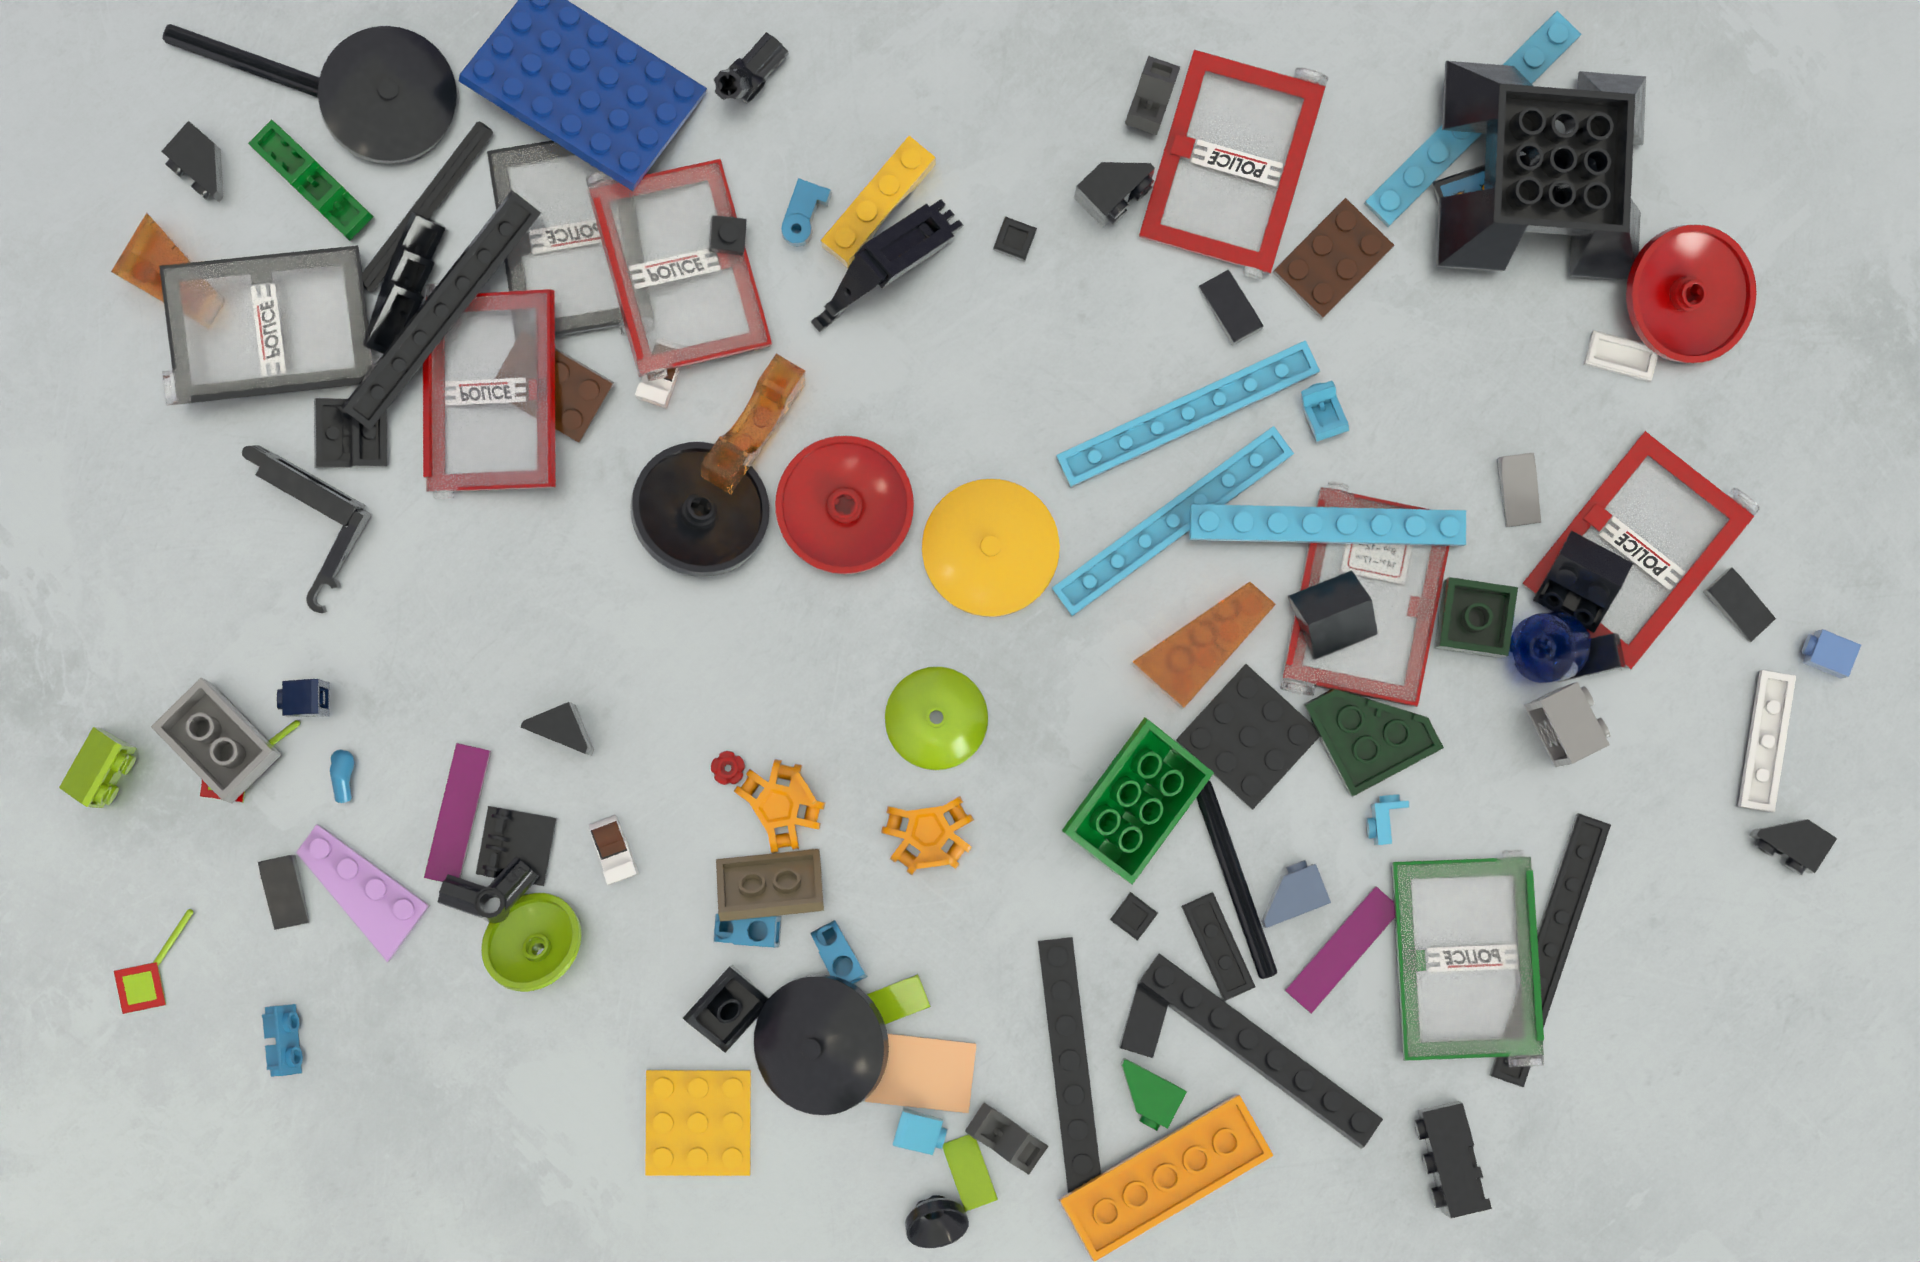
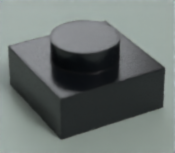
M712 215L708 252L742 256L745 249L747 219Z

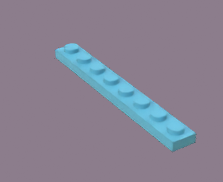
M1556 11L1503 65L1514 66L1533 84L1581 36V33ZM1441 125L1364 204L1389 227L1483 133L1442 130Z
M1305 340L1056 455V458L1071 488L1320 372V369Z
M1274 426L1056 584L1052 587V591L1071 616L1075 615L1190 531L1191 504H1227L1290 458L1294 452Z
M1191 504L1189 540L1465 546L1466 510Z

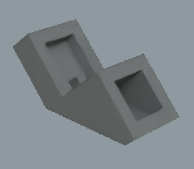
M1148 56L1125 121L1126 125L1157 135L1180 66Z
M985 1102L965 1129V1132L971 1137L991 1148L1006 1161L1028 1175L1048 1148L1047 1144Z

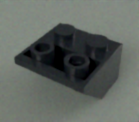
M1101 162L1076 186L1074 199L1102 227L1109 221L1114 225L1128 211L1126 208L1129 206L1128 203L1133 198L1139 201L1151 190V184L1154 182L1152 177L1155 167L1151 163Z
M1571 530L1533 601L1594 633L1622 588L1633 563Z

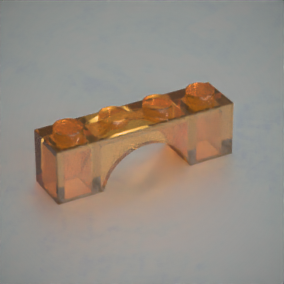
M777 353L758 379L754 392L738 420L725 435L718 438L701 463V472L704 479L730 495L732 494L805 386V370Z

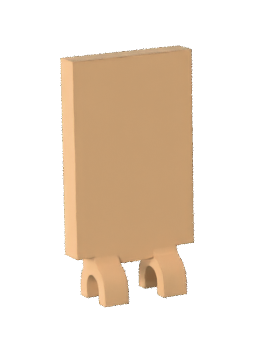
M887 1033L889 1043L887 1066L880 1083L871 1095L865 1099V1102L969 1113L976 1043Z

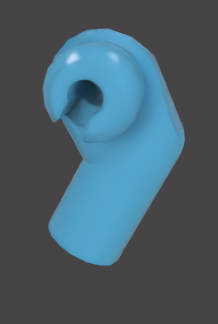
M341 749L336 750L331 755L330 777L335 801L345 803L352 799L350 778L355 761L349 751Z

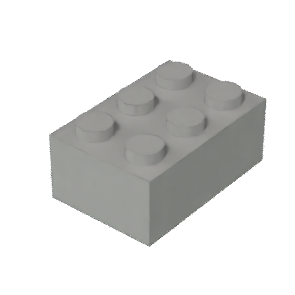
M200 678L151 726L221 800L231 804L281 756L278 750L211 682Z
M1578 682L1560 687L1524 705L1555 767L1573 764L1610 745L1607 740L1610 737L1608 727L1601 717L1596 719L1591 709V706L1594 705L1593 698L1585 686L1580 687Z

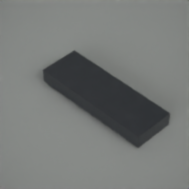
M1211 892L1182 905L1181 908L1223 1001L1255 988V984L1214 893Z

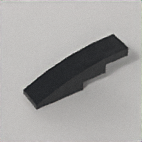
M412 212L383 280L363 345L384 354L419 309L424 299L421 291L435 264L432 260L433 254L446 229L442 224Z

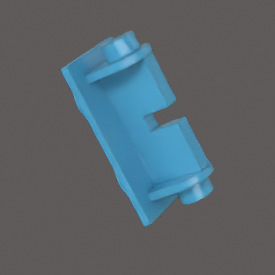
M296 1004L265 1007V1014H262L264 1039L275 1038L276 1040L275 1045L265 1046L266 1069L270 1070L271 1077L302 1073L301 1063L303 1056L299 1045V1017L296 1012Z

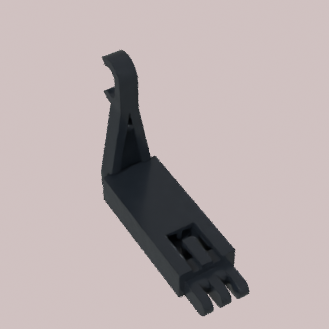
M940 199L930 207L926 203L866 242L854 255L855 259L851 262L835 295L824 306L826 309L810 322L821 332L832 324L848 305L878 285L884 288L944 248L954 237L953 234L964 226L960 220L953 224L948 222L955 214L951 210L941 214L939 211L946 204Z
M260 445L246 446L242 450V456L259 466L255 474L256 476L343 525L306 597L307 604L311 610L317 613L327 612L326 607L318 604L316 597L324 584H328L331 589L341 586L335 579V576L360 536L371 514L363 510L365 507L363 503L279 455L270 452Z

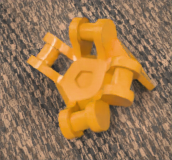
M778 759L774 760L769 782L749 769L746 773L748 778L741 788L737 786L734 789L736 794L749 802L767 831L772 853L779 852L778 848L789 846L792 847V850L799 849L795 824L819 830L821 824L817 822L820 809L824 810L825 807L824 802L817 801L800 774L802 765L795 764L794 767L782 765V760ZM778 778L790 780L789 787L776 784ZM761 785L764 789L756 799L752 795L758 786ZM800 804L806 805L804 819L797 818ZM788 826L789 833L776 835L775 828Z
M959 796L943 806L909 811L888 806L886 813H889L887 826H882L881 833L904 839L890 859L893 862L898 860L908 868L906 872L910 875L916 869L951 865L956 869L959 866L958 859L965 851L969 853L972 849V846L953 833L974 820L972 815L967 816L962 808V798ZM948 811L955 821L951 826H949L943 815ZM903 817L909 819L906 832L900 831ZM948 839H951L954 843L945 853L941 848ZM909 844L920 851L917 857L906 849Z

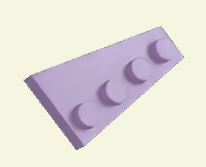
M316 824L296 852L387 962L392 959L430 906L318 824Z

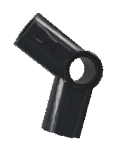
M766 32L742 59L738 58L728 69L718 73L714 78L716 85L715 93L723 100L741 98L745 103H749L764 87L765 79L789 54L788 50L774 36Z
M516 856L488 887L448 874L441 885L437 902L483 918L489 923L497 924L508 917L510 909L536 882L539 876ZM491 898H499L500 906L498 910L494 913H485V903Z

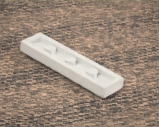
M1765 670L1759 671L1738 807L1775 812L1795 688V675Z

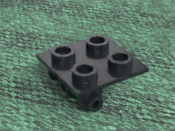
M488 806L476 874L496 878L517 856L539 876L533 885L544 886L556 818Z

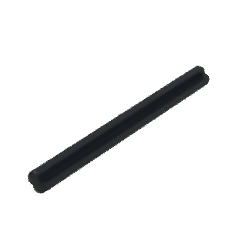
M168 24L163 32L162 39L165 43L318 97L320 77L172 24Z
M480 121L475 123L362 272L365 290L371 293L374 292L385 278L398 242L412 212L430 218L492 137L493 131L487 125Z
M1208 781L1196 798L1258 976L1261 979L1275 976L1277 968L1212 783Z

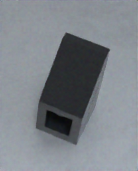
M188 121L161 151L169 158L165 165L180 178L185 173L195 181L191 187L205 200L211 195L220 202L223 198L221 149Z
M1808 819L1754 829L1749 835L1757 840L1755 846L1770 856L1777 853L1785 858L1786 862L1784 865L1799 875H1802L1804 871L1806 873H1816L1837 840L1835 836Z

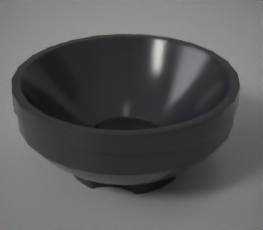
M933 1195L926 1200L919 1201L907 1216L905 1221L906 1236L913 1245L918 1247H943L957 1241L966 1233L969 1227L968 1216L959 1203L946 1199L944 1196Z

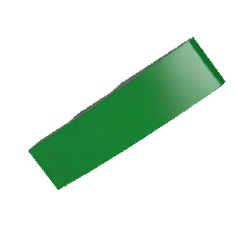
M272 119L248 143L349 241L374 217Z

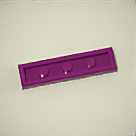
M456 743L424 878L443 882L448 874L461 878L491 751Z
M1374 886L1284 991L1312 1014L1395 918L1394 901L1378 887Z

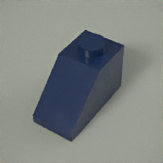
M321 679L282 681V689L277 690L278 710H282V716L330 717V682Z

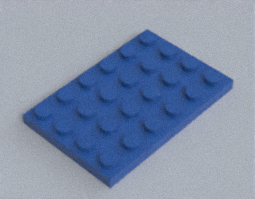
M518 0L459 74L458 80L463 85L631 191L636 188L703 99L707 90L705 86L568 0Z

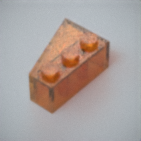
M146 213L111 272L164 304L159 266L192 263V261L160 224ZM208 279L179 282L183 315L209 329L225 299Z

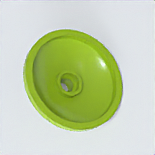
M945 667L923 668L903 678L892 691L885 710L886 732L894 749L909 763L929 770H945L964 763L982 744L988 726V710L979 688L964 674ZM933 711H939L943 714L941 723L934 724L930 721L929 717Z
M547 893L523 895L510 909V913L504 921L497 924H488L481 946L484 966L490 976L507 989L528 992L544 988L558 980L573 964L581 944L580 922L574 910L557 896ZM544 948V950L537 955V952L540 949Z

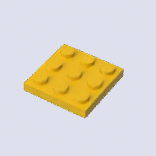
M646 1070L645 1176H750L751 1070Z

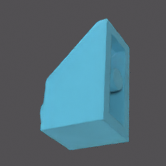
M903 1107L892 1145L933 1155L935 1147L942 1149L948 1129L942 1128L943 1119Z

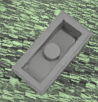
M1534 453L1499 457L1497 464L1506 527L1541 523Z

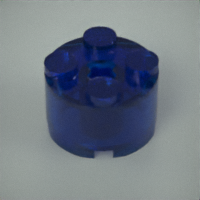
M1564 612L1539 613L1524 619L1516 626L1511 636L1510 652L1513 653L1514 665L1525 678L1538 683L1566 680L1575 676L1585 666L1590 652L1591 635L1582 623L1570 614Z

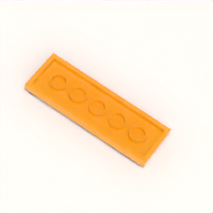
M1236 1094L1058 1200L1089 1256L1095 1262L1274 1155L1241 1096Z

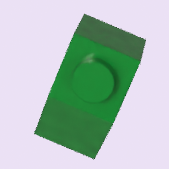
M1123 1058L1120 1064L1134 1109L1138 1114L1142 1115L1139 1121L1158 1131L1160 1125L1168 1129L1187 1091Z

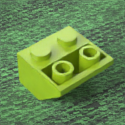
M93 727L59 788L86 807L103 808L105 804L110 805L119 791V787L116 784L122 773L127 775L136 761V757L133 754L137 748L102 728Z

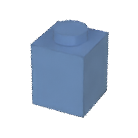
M1824 629L1815 631L1814 635H1808L1803 645L1802 653L1805 654L1803 664L1840 679L1849 677L1861 644Z

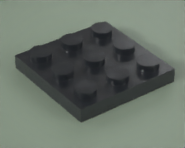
M1245 664L1182 732L1176 741L1214 772L1213 775L1253 810L1320 736L1310 721L1251 667Z

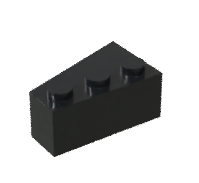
M1456 1101L1418 1110L1420 1119L1414 1120L1419 1140L1425 1139L1428 1153H1424L1422 1156L1427 1174L1433 1173L1436 1187L1430 1188L1435 1208H1441L1442 1213L1449 1218L1492 1209L1489 1198L1485 1199L1481 1183L1483 1174L1481 1167L1477 1166L1473 1149L1474 1142L1463 1103Z

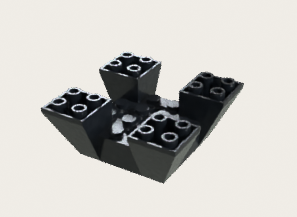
M1446 61L1442 130L1486 133L1484 190L1439 198L1436 267L1505 271L1524 232L1571 235L1570 276L1628 280L1633 262L1639 253L1641 212L1631 199L1633 145L1644 144L1646 76L1580 71L1578 72V89L1533 86L1514 66ZM1556 120L1563 123L1565 134L1557 131L1555 127ZM1520 152L1528 155L1530 166H1526L1521 162ZM1554 154L1562 158L1564 163L1563 169L1555 165ZM1588 157L1596 161L1597 171H1593L1588 166ZM1553 189L1561 193V204L1554 200L1552 196Z

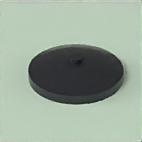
M377 26L363 29L350 35L330 53L319 78V109L330 134L350 153L376 163H402L427 153L446 134L456 108V83L453 72L444 55L425 37L400 27Z
M687 442L663 450L643 468L631 497L632 524L642 546L655 560L665 567L690 576H716L742 565L757 550L769 522L768 495L758 473L737 453L712 443Z
M810 975L785 984L773 993L764 1004L754 1031L755 1058L758 1069L767 1086L784 1103L804 1113L832 1115L844 1112L860 1104L876 1089L887 1066L889 1053L888 1035L878 1008L864 991L839 977Z

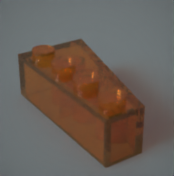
M1248 582L1135 659L1131 665L1182 710L1276 604L1253 583Z

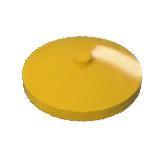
M981 479L955 488L935 506L924 529L922 557L926 573L932 585L948 603L972 615L998 617L1026 608L1046 590L1058 565L1059 536L1051 513L1044 503L1031 491L1010 481Z

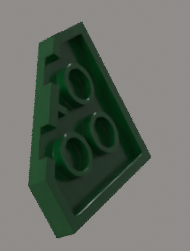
M1335 688L1303 704L1352 797L1444 748L1429 718Z

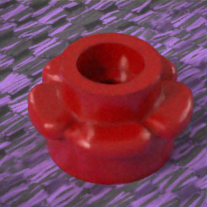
M732 751L721 752L718 758L713 759L711 771L715 774L714 779L722 785H727L728 783L736 784L743 777L742 771L745 769V763L740 756H735ZM726 765L731 766V770L729 772L725 771Z

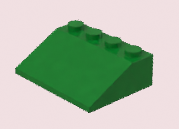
M1144 717L1064 826L1062 832L1109 870L1133 885L1214 772L1149 719Z

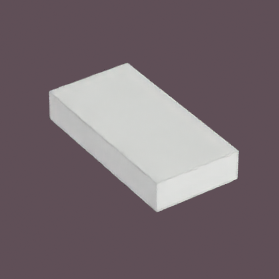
M1593 330L1583 365L1651 382L1658 354L1649 349L1644 343Z

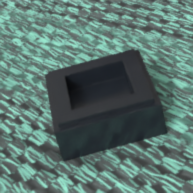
M1005 216L993 250L1025 262L1037 228Z
M1130 892L1110 918V921L1138 941L1158 912Z

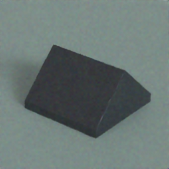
M1352 570L1288 596L1313 660L1378 634L1372 599Z
M571 702L564 703L526 719L521 724L520 728L590 756L593 754L594 748L577 707Z
M731 965L688 1011L683 1019L726 1053L756 1020L769 998L738 969Z

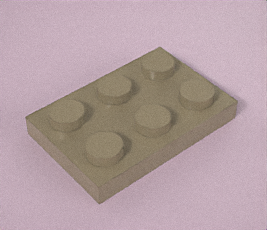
M819 849L716 859L720 922L824 911Z

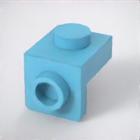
M1333 381L1316 383L1308 389L1301 391L1303 411L1317 442L1349 431V424L1337 398L1336 387Z
M1400 794L1379 796V803L1371 804L1372 818H1367L1366 823L1368 838H1374V845L1392 844L1389 809L1409 808V801H1400Z

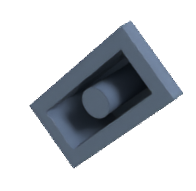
M1306 860L1286 867L1288 874L1280 877L1261 920L1264 928L1271 927L1331 903L1316 864L1308 866Z

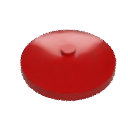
M1705 225L1676 226L1653 237L1645 244L1635 258L1628 276L1626 288L1628 314L1639 338L1649 349L1661 357L1682 363L1710 361L1732 349L1743 337L1750 325L1757 296L1754 271L1744 250L1726 233Z
M847 435L834 436L812 443L790 461L778 484L775 501L776 517L780 531L787 544L806 563L829 573L855 574L879 566L900 548L911 527L914 498L905 470L888 450L865 438Z

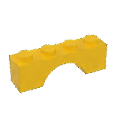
M908 136L821 239L822 248L845 267L849 268L851 262L855 259L854 255L859 249L873 238L895 207L909 193L916 189L936 165V157L911 136Z

